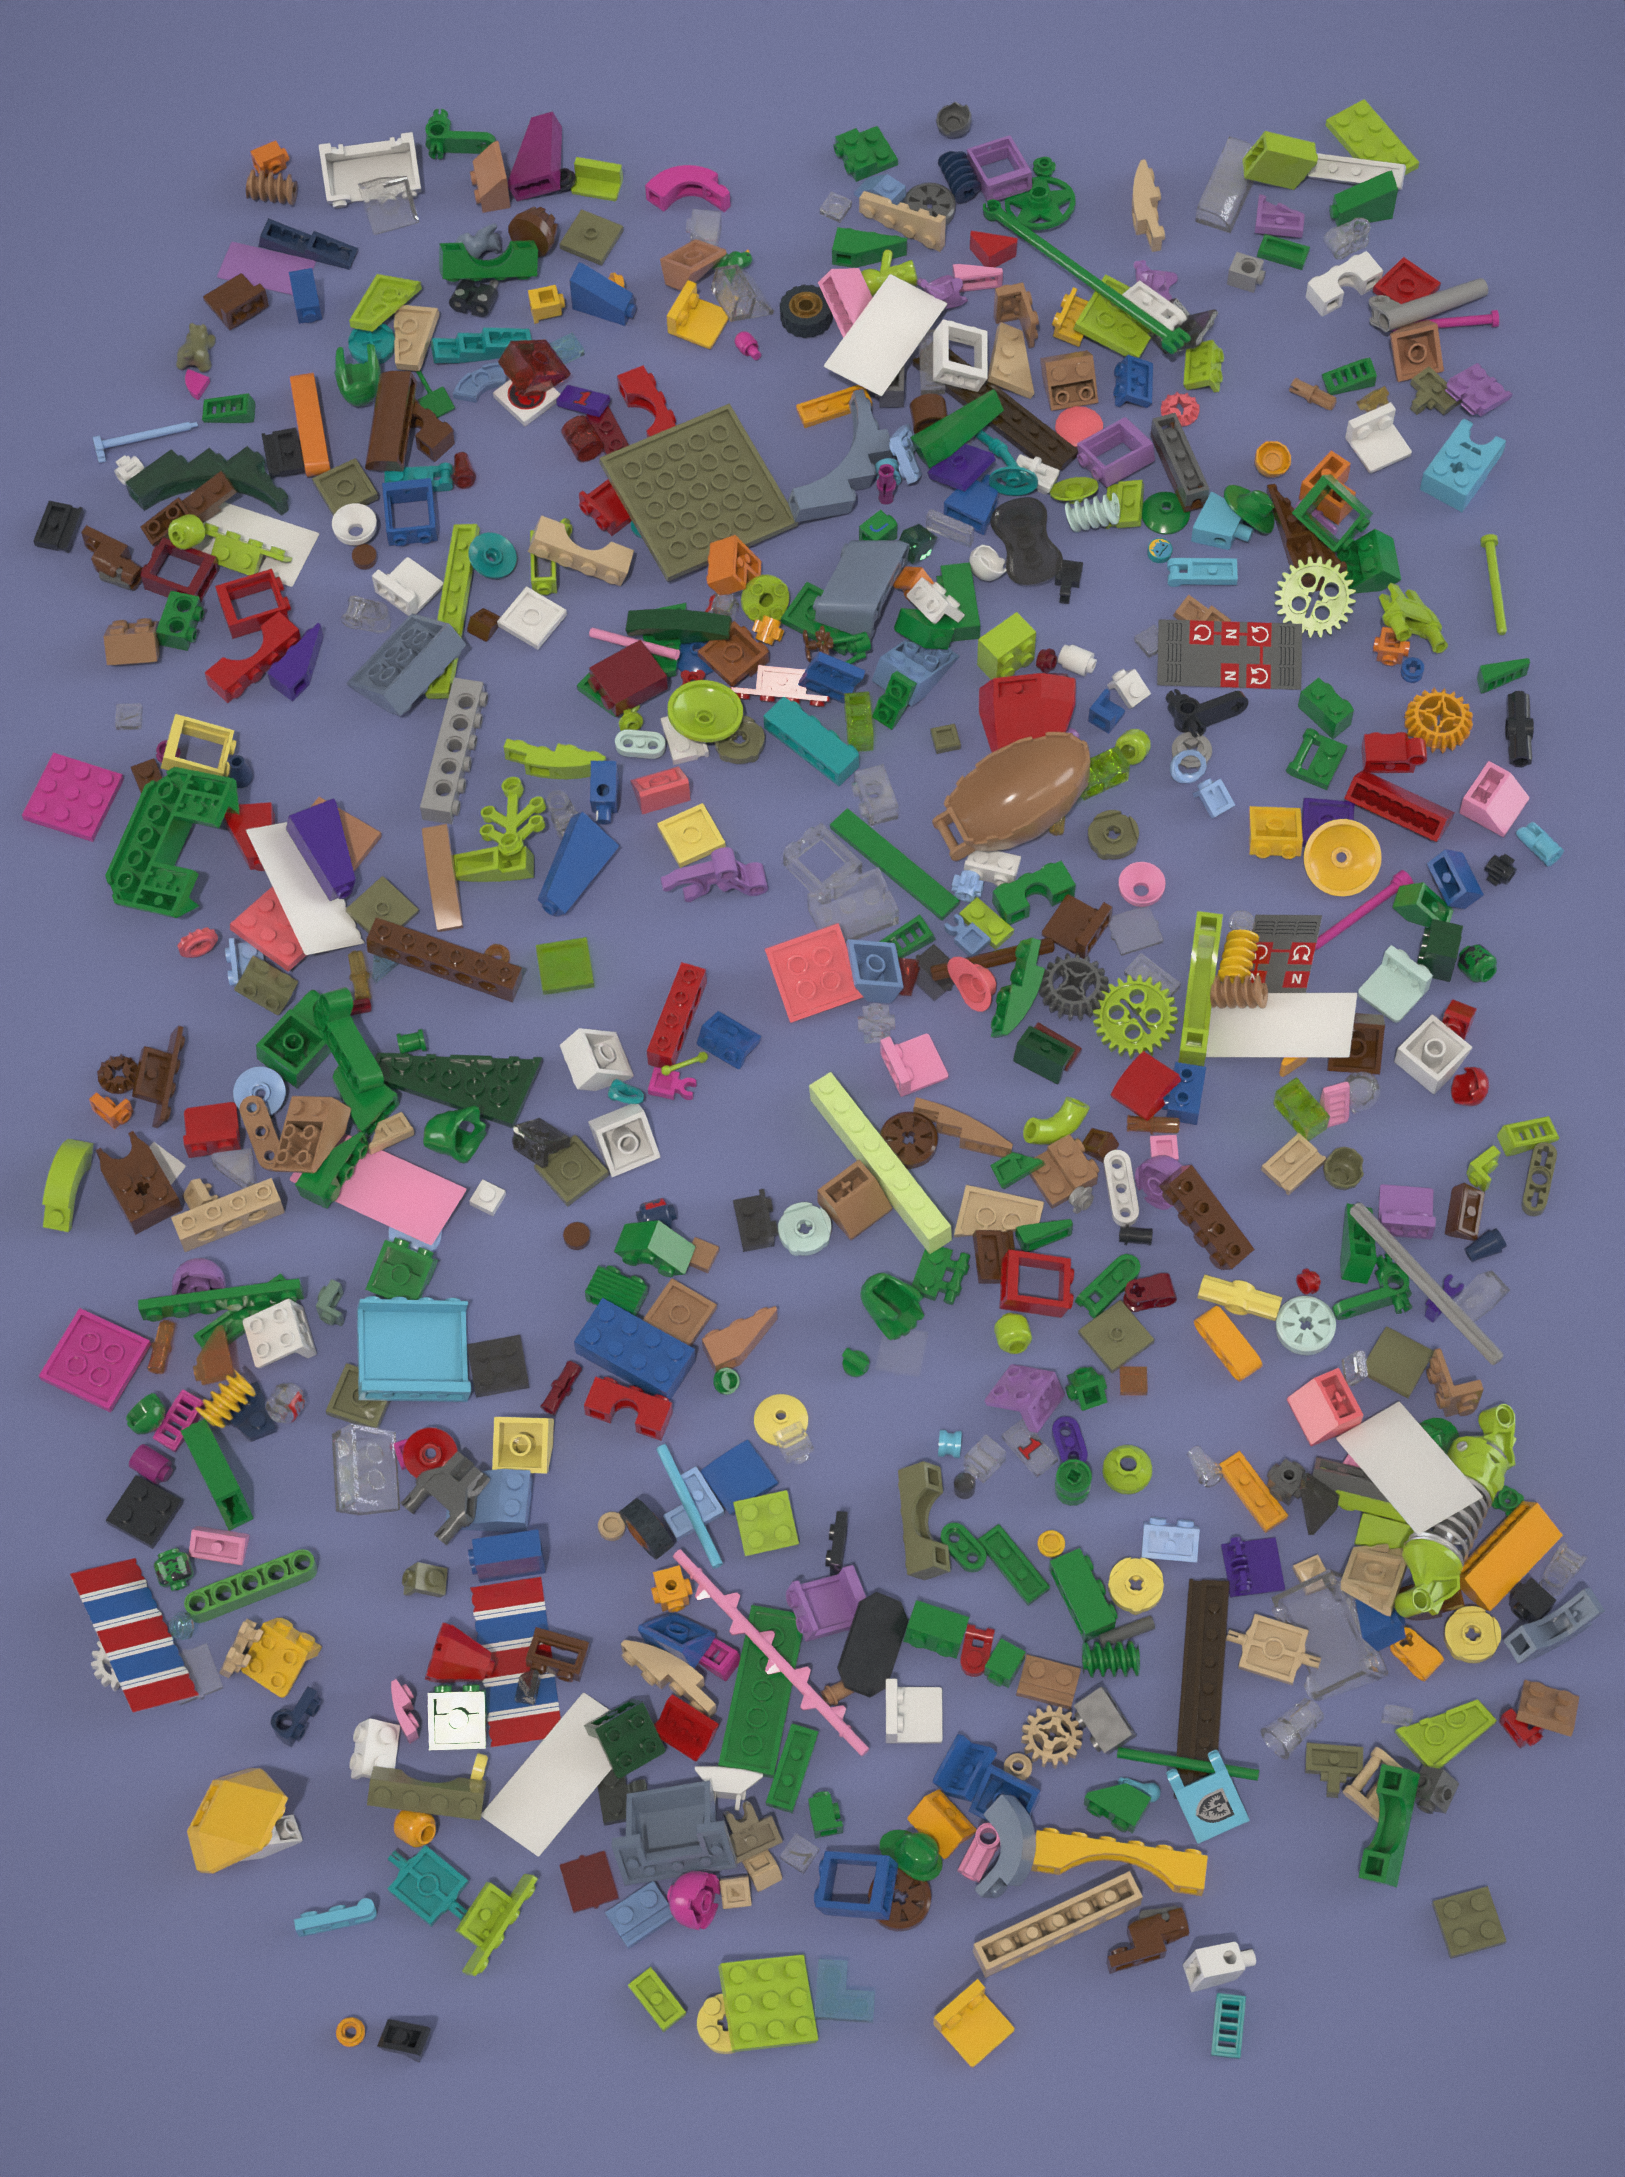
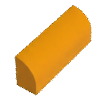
M1522 1501L1464 1562L1463 1570L1460 1574V1588L1469 1599L1487 1611H1491L1563 1536L1537 1502Z

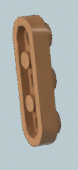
M248 1096L240 1104V1114L258 1163L263 1169L272 1171L280 1140L266 1103L258 1096ZM250 1105H257L256 1111H248ZM264 1128L266 1130L263 1136H257L259 1129ZM273 1152L274 1158L270 1161L266 1160V1155Z

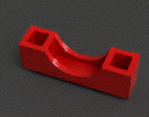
M644 365L617 375L618 390L627 407L645 409L655 417L652 426L646 430L647 438L676 426L673 411L671 409L667 410L665 406L666 400L662 391H657L655 378L652 373L646 371Z
M279 611L260 626L263 643L253 656L243 660H231L222 657L204 672L208 686L227 703L241 696L244 690L252 683L258 682L273 663L279 662L286 655L287 650L301 640L299 629Z

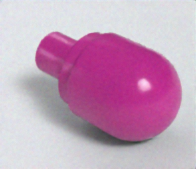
M746 331L736 335L735 345L745 356H751L754 360H758L761 357V353L758 350L756 339Z

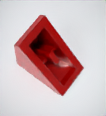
M971 230L970 250L984 267L996 268L1017 255L1018 238Z

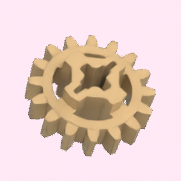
M1048 1705L1045 1713L1038 1708L1036 1709V1718L1031 1715L1027 1717V1722L1030 1725H1023L1022 1732L1028 1735L1021 1737V1743L1028 1744L1024 1752L1025 1754L1033 1753L1032 1762L1041 1759L1042 1767L1044 1768L1048 1762H1052V1766L1055 1769L1057 1768L1058 1761H1061L1066 1766L1068 1765V1756L1074 1759L1077 1757L1075 1749H1081L1082 1742L1077 1739L1082 1738L1083 1731L1076 1730L1079 1727V1722L1077 1720L1071 1721L1072 1712L1063 1715L1062 1707L1060 1706L1056 1712H1052L1051 1706ZM1051 1720L1050 1722L1046 1723L1045 1725H1041V1724H1040V1723H1042V1722H1044V1721ZM1061 1723L1067 1727V1729L1070 1732V1735L1068 1732H1065L1063 1730ZM1051 1733L1056 1734L1053 1741L1048 1740ZM1034 1739L1035 1741L1040 1742L1043 1750H1040L1036 1746ZM1059 1749H1063V1750H1064V1751H1062V1752H1060V1753L1053 1754V1752H1055V1751H1057V1750H1059Z

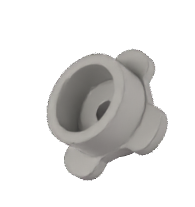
M1077 1187L1069 1196L1068 1201L1074 1206L1073 1212L1075 1214L1091 1206L1094 1196L1091 1194V1187Z

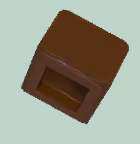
M482 608L470 616L467 632L487 642L499 628L497 621L500 619V616Z
M1095 1128L1090 1129L1082 1142L1085 1148L1084 1153L1104 1163L1107 1153L1116 1150L1119 1146L1118 1141L1111 1132Z

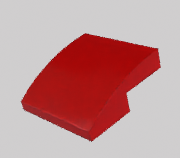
M1143 1051L1124 1071L1110 1095L1114 1100L1145 1121H1148L1165 1105L1163 1097L1181 1082V1078L1178 1073Z

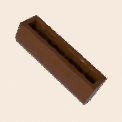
M387 371L379 376L365 463L366 470L403 472L417 380L411 371Z

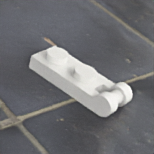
M1138 281L1122 294V296L1171 331L1174 330L1177 324L1181 325L1187 320L1182 310L1141 281Z

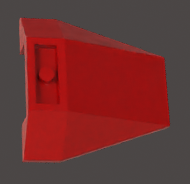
M1036 673L993 678L980 687L979 715L991 752L993 753L1023 738L1032 736L1035 739L1046 736L1045 733L1047 732L1066 733L1075 707L1076 679Z

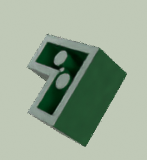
M1433 919L1431 927H1425L1417 964L1424 965L1433 975V979L1451 981L1462 938L1463 925Z

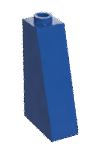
M583 811L571 817L537 899L542 904L543 910L555 917L563 915L568 911L619 847Z

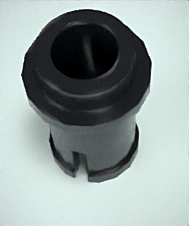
M1126 1224L1125 1227L1120 1226L1119 1242L1124 1243L1125 1246H1127V1243L1151 1246L1153 1230L1152 1228L1129 1227V1224Z

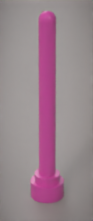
M1404 870L1395 874L1389 886L1321 934L1317 939L1315 950L1320 949L1397 893L1399 886L1414 884L1409 874Z

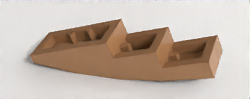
M443 824L422 828L428 880L437 931L442 932L463 928L458 882L455 875L448 826Z
M916 1097L913 1112L922 1114L931 1122L937 1123V1133L960 1138L959 1148L1000 1158L1012 1152L1013 1144L986 1125L947 1106Z

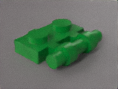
M941 1247L931 1254L925 1249L911 1286L917 1289L924 1298L936 1301L939 1292L944 1293L943 1301L946 1304L953 1305L955 1298L960 1295L962 1290L960 1285L963 1276L967 1275L970 1268L968 1265L970 1255L960 1253L958 1261H952L953 1250ZM946 1271L953 1273L950 1282L943 1281Z

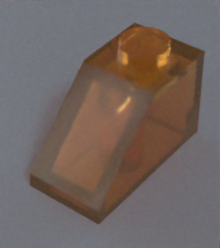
M223 1325L215 1328L196 1358L197 1365L193 1366L196 1382L201 1381L202 1386L227 1381V1375L236 1378Z

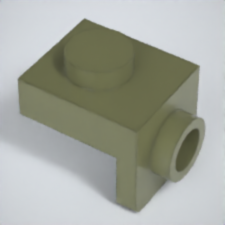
M420 1562L408 1567L402 1576L404 1595L410 1596L416 1592L439 1598L443 1597L446 1593L448 1568Z

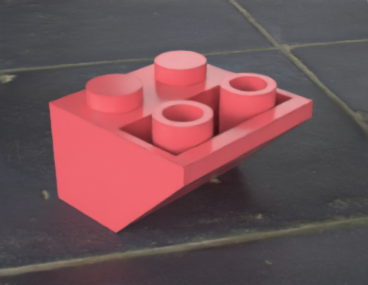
M1339 1368L1313 1378L1287 1398V1402L1311 1447L1351 1430L1361 1424L1363 1413Z

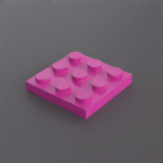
M53 752L22 817L26 821L93 842L124 781V777L120 773Z
M79 1308L39 1374V1378L52 1386L111 1413L151 1346V1342Z

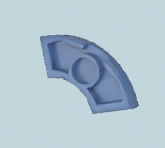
M489 363L482 365V368L472 373H467L456 385L453 399L477 403L480 396L486 391L501 387L509 380L512 363Z

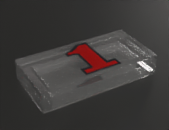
M1023 1419L1002 1434V1439L1036 1478L1058 1462L1056 1455L1035 1432L1028 1430Z

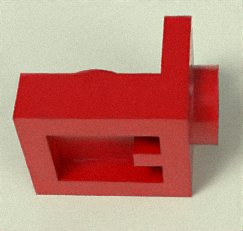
M1512 1708L1503 1713L1499 1720L1501 1726L1520 1749L1526 1744L1532 1747L1544 1737L1542 1735L1544 1728L1535 1726L1529 1730L1527 1728L1528 1723L1516 1720L1517 1714Z

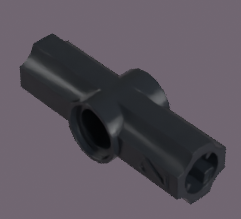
M1514 691L1507 695L1505 739L1508 740L1509 764L1522 768L1532 763L1531 741L1534 733L1533 718H1530L1529 694H1526L1524 691Z

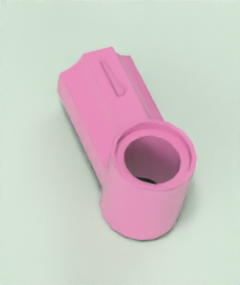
M984 1823L978 1827L975 1838L957 1870L964 1877L980 1883L995 1852L1001 1846L999 1835L991 1823ZM985 1833H992L996 1836V1841L987 1845L980 1838Z

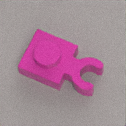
M654 1067L648 1087V1094L674 1100L675 1093H677L686 1100H693V1092L686 1091L685 1088L688 1086L696 1088L697 1082L693 1078L680 1080V1072L671 1071L669 1075L665 1076L662 1074L661 1068Z

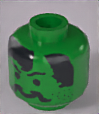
M1480 944L1467 946L1459 954V970L1472 982H1487L1495 975L1497 971L1496 957Z
M179 1548L158 1554V1559L154 1562L153 1566L159 1585L164 1588L170 1587L172 1592L186 1588V1582L191 1580L194 1575L188 1554L180 1552Z

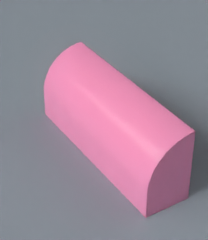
M859 268L831 269L818 282L843 338L873 298Z

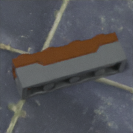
M1176 413L1153 418L1150 437L1183 512L1203 508L1209 497L1210 489Z

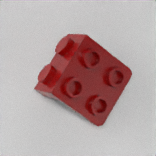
M234 1102L185 1109L186 1135H183V1141L188 1158L241 1151L238 1113Z

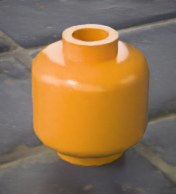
M401 1810L395 1818L394 1833L403 1842L412 1847L419 1848L428 1844L434 1838L436 1821L431 1814Z

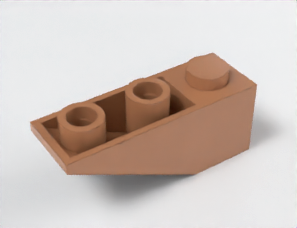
M776 1306L769 1309L767 1307L759 1309L754 1313V1316L745 1320L743 1318L737 1319L729 1327L722 1330H712L702 1338L703 1350L715 1373L721 1368L733 1369L744 1362L777 1321Z

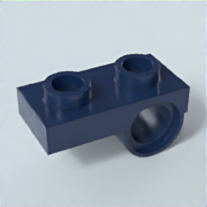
M307 1686L293 1711L280 1709L272 1715L271 1726L275 1735L282 1743L292 1747L295 1741L299 1742L304 1736L307 1721L310 1716L314 1717L321 1706V1702H319L321 1699L316 1690ZM282 1721H292L290 1728L286 1730L278 1729Z

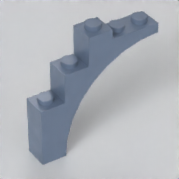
M863 389L855 390L849 402L853 420V439L848 455L837 468L825 477L811 484L792 489L788 504L795 522L850 513L853 504L856 502L854 490L869 488L876 475L874 465L879 460L891 458L892 452L889 447L890 436L888 430H879L878 422L871 413L870 400L866 398Z

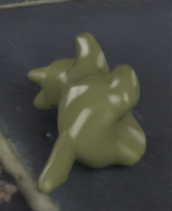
M189 324V333H187L185 344L177 352L176 367L178 369L185 370L189 365H195L200 372H207L211 369L212 364L209 360L208 350L215 345L216 337L212 334L208 335L205 324Z

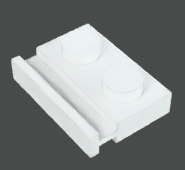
M668 716L660 718L673 765L697 760L701 756L709 757L706 742H698L684 737L673 728Z

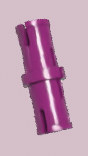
M883 464L878 470V500L880 503L888 505L893 502V491L896 488L893 466Z

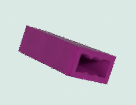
M553 111L531 117L507 182L508 188L516 201L560 190L562 126Z

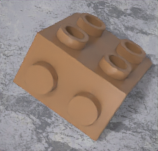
M1023 282L995 288V323L999 324L1019 319L1028 348H1033L1035 339H1038L1036 325H1039V319L1036 310L1032 311L1031 308L1032 297L1030 291L1025 290Z
M1441 1348L1434 1349L1426 1373L1429 1383L1431 1385L1434 1384L1437 1392L1435 1393L1437 1407L1443 1409L1445 1417L1457 1414L1459 1416L1472 1414L1477 1410L1484 1390L1481 1380L1454 1386Z

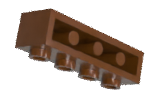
M1192 1165L1181 1166L1159 1185L1163 1191L1162 1196L1164 1200L1174 1206L1179 1213V1220L1185 1226H1189L1195 1234L1193 1236L1194 1240L1199 1246L1207 1250L1210 1254L1209 1259L1216 1268L1231 1270L1255 1250Z

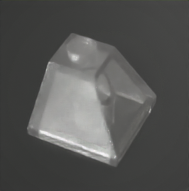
M407 176L380 177L358 183L363 206L374 235L419 223Z

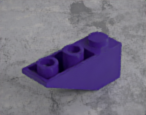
M319 623L313 628L308 629L302 639L296 645H292L287 650L286 655L279 662L273 663L267 672L270 685L292 702L310 685L324 638L321 624Z

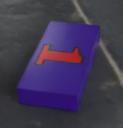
M568 384L556 399L558 407L600 417L611 402L610 396L607 394Z

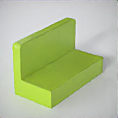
M576 157L574 162L576 182L571 188V193L608 201H617L623 182L622 165Z

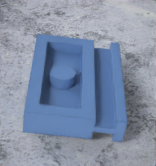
M654 1881L605 1912L606 1917L628 1949L674 1919L668 1902Z

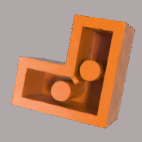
M1331 450L1302 481L1299 499H1304L1322 475L1330 474L1355 496L1356 492L1344 485L1348 480L1351 463ZM1331 489L1315 509L1322 511L1325 517L1339 525L1353 508Z
M736 535L710 543L706 580L708 586L720 597L746 589V585L753 578L761 575L762 561Z

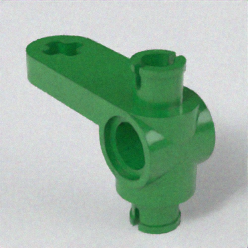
M435 109L433 116L428 119L425 127V145L429 149L428 155L432 159H436V154H438V159H441L444 153L481 154L496 141L495 136L488 132L451 131V121L447 118L448 112L445 109H441V114H439V109Z
M1388 1254L1384 1255L1385 1259L1383 1255L1377 1257L1376 1264L1379 1270L1375 1272V1276L1380 1289L1351 1297L1335 1304L1332 1310L1336 1319H1348L1390 1305H1394L1396 1314H1402L1401 1309L1404 1310V1313L1412 1309V1304H1410L1408 1299L1412 1295L1408 1275L1397 1263H1393L1392 1258ZM1396 1283L1400 1286V1289H1392L1388 1284Z

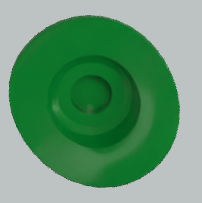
M1229 485L1224 489L1225 500L1236 514L1261 533L1269 534L1272 532L1275 524L1272 512L1274 504L1268 494L1259 490L1250 491L1237 485Z

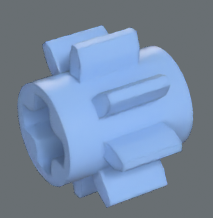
M964 870L961 872V876L954 875L951 891L956 892L955 897L964 902H972L975 896L981 897L984 881L979 880L980 876L978 873Z

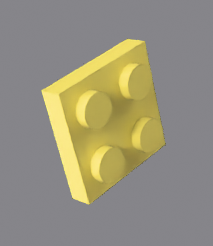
M703 803L657 823L659 832L680 868L710 855L716 849L726 847L724 839Z

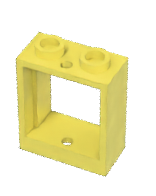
M175 714L161 769L170 770L173 767H179L228 777L230 766L229 762H227L228 754L233 755L237 742L232 740L234 730ZM180 734L223 745L218 767L213 768L175 757Z

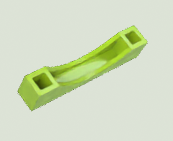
M1197 911L1178 1058L1179 1063L1203 1067L1205 1064L1211 1015L1210 993L1216 973L1223 914Z

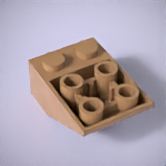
M292 1096L272 1171L315 1173L345 1134L351 1108L333 1097Z

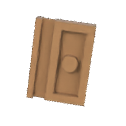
M1026 1655L1016 1696L1071 1710L1081 1669Z

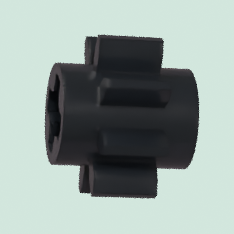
M1507 854L1500 857L1494 855L1484 870L1489 875L1486 880L1495 886L1500 885L1501 882L1507 885L1517 871L1512 865L1515 860Z

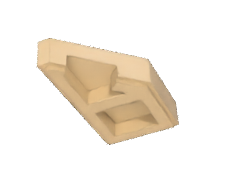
M402 1112L378 1122L373 1140L368 1146L371 1155L414 1135L413 1127Z

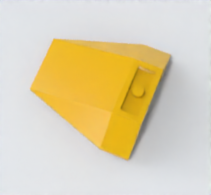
M247 1768L212 1781L187 1830L196 1870L200 1873L214 1874L262 1851L263 1847L267 1846L272 1838L271 1831L276 1821L280 1820L283 1816L288 1797L261 1768Z

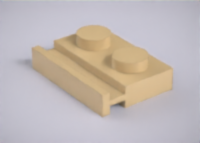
M1298 1133L1262 1165L1261 1171L1277 1186L1282 1187L1289 1196L1325 1163L1327 1158L1319 1154L1318 1150Z

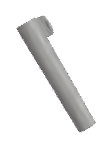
M1479 278L1403 304L1390 299L1388 296H1373L1369 299V305L1372 309L1370 324L1382 329L1384 332L1409 325L1487 296V283L1483 278Z

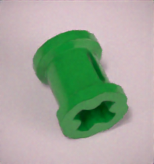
M422 1028L418 1029V1032L396 1034L400 1053L417 1050L427 1051Z

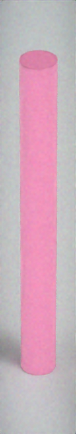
M591 628L589 632L591 638L625 647L638 641V639L596 628ZM642 641L652 654L675 660L679 658V650Z

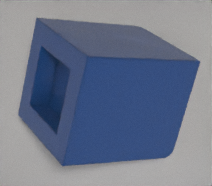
M1106 688L1089 708L1088 722L1109 734L1124 716L1125 709L1110 701V690Z

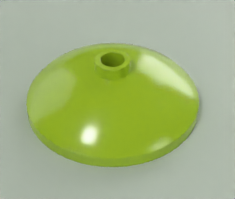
M697 680L683 684L672 693L668 701L667 715L673 728L684 737L698 742H716L728 738L737 731L743 718V706L737 694L729 687L715 681Z

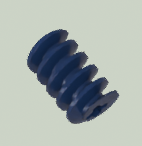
M949 151L939 157L938 165L948 182L956 202L961 204L971 200L981 189V183L978 181V177L974 173L966 153L963 151Z

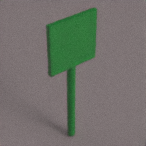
M421 370L416 371L428 393L418 399L420 405L425 409H430L436 418L454 410L455 407L444 387L442 386L432 392Z

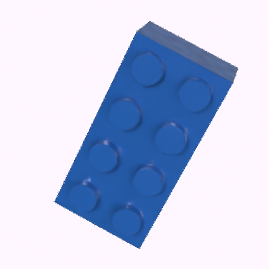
M604 1298L601 1299L574 1340L576 1354L635 1387L642 1389L651 1396L658 1394L668 1398L669 1402L696 1362L694 1348Z

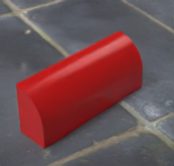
M1365 770L1360 771L1353 777L1344 798L1435 842L1441 839L1455 813Z

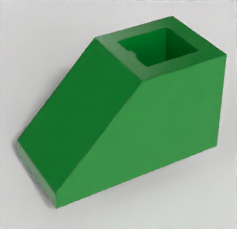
M1125 1783L1088 1792L1083 1805L1087 1806L1086 1810L1098 1818L1103 1816L1112 1821L1111 1825L1121 1832L1129 1831L1133 1834L1150 1806L1151 1797Z

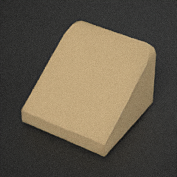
M768 1849L742 1861L758 1892L782 1880L779 1867Z

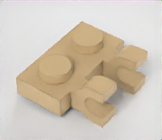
M249 1619L243 1621L219 1674L229 1678L233 1672L239 1673L241 1667H247L251 1656L248 1654L243 1655L242 1653L245 1647L251 1648L253 1642H259L264 1632L260 1629H254L257 1623Z

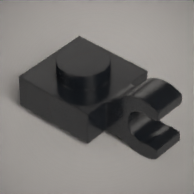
M1059 559L1055 576V585H1061L1059 603L1069 604L1072 587L1079 588L1083 562Z

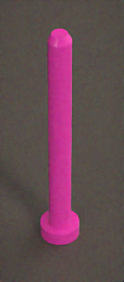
M1491 310L1490 314L1426 319L1437 323L1438 328L1491 324V327H1499L1498 310Z

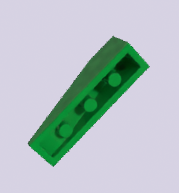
M993 389L911 436L910 439L918 457L930 468L950 457L1003 412L1004 409L996 391Z

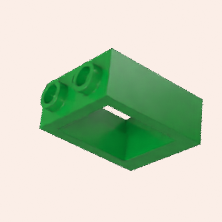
M1331 474L1322 475L1292 512L1297 519L1333 552L1347 551L1354 544L1355 540L1353 538L1356 534L1363 532L1371 522L1369 519L1374 514ZM1331 489L1360 514L1340 540L1311 515Z

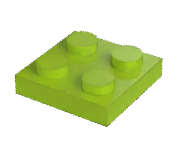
M787 1490L733 1502L744 1556L799 1544Z

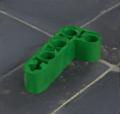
M343 987L320 994L313 1016L320 1034L354 1092L361 1093L381 1087L384 1083V1077L378 1063L350 1017L353 1009V998L348 988Z

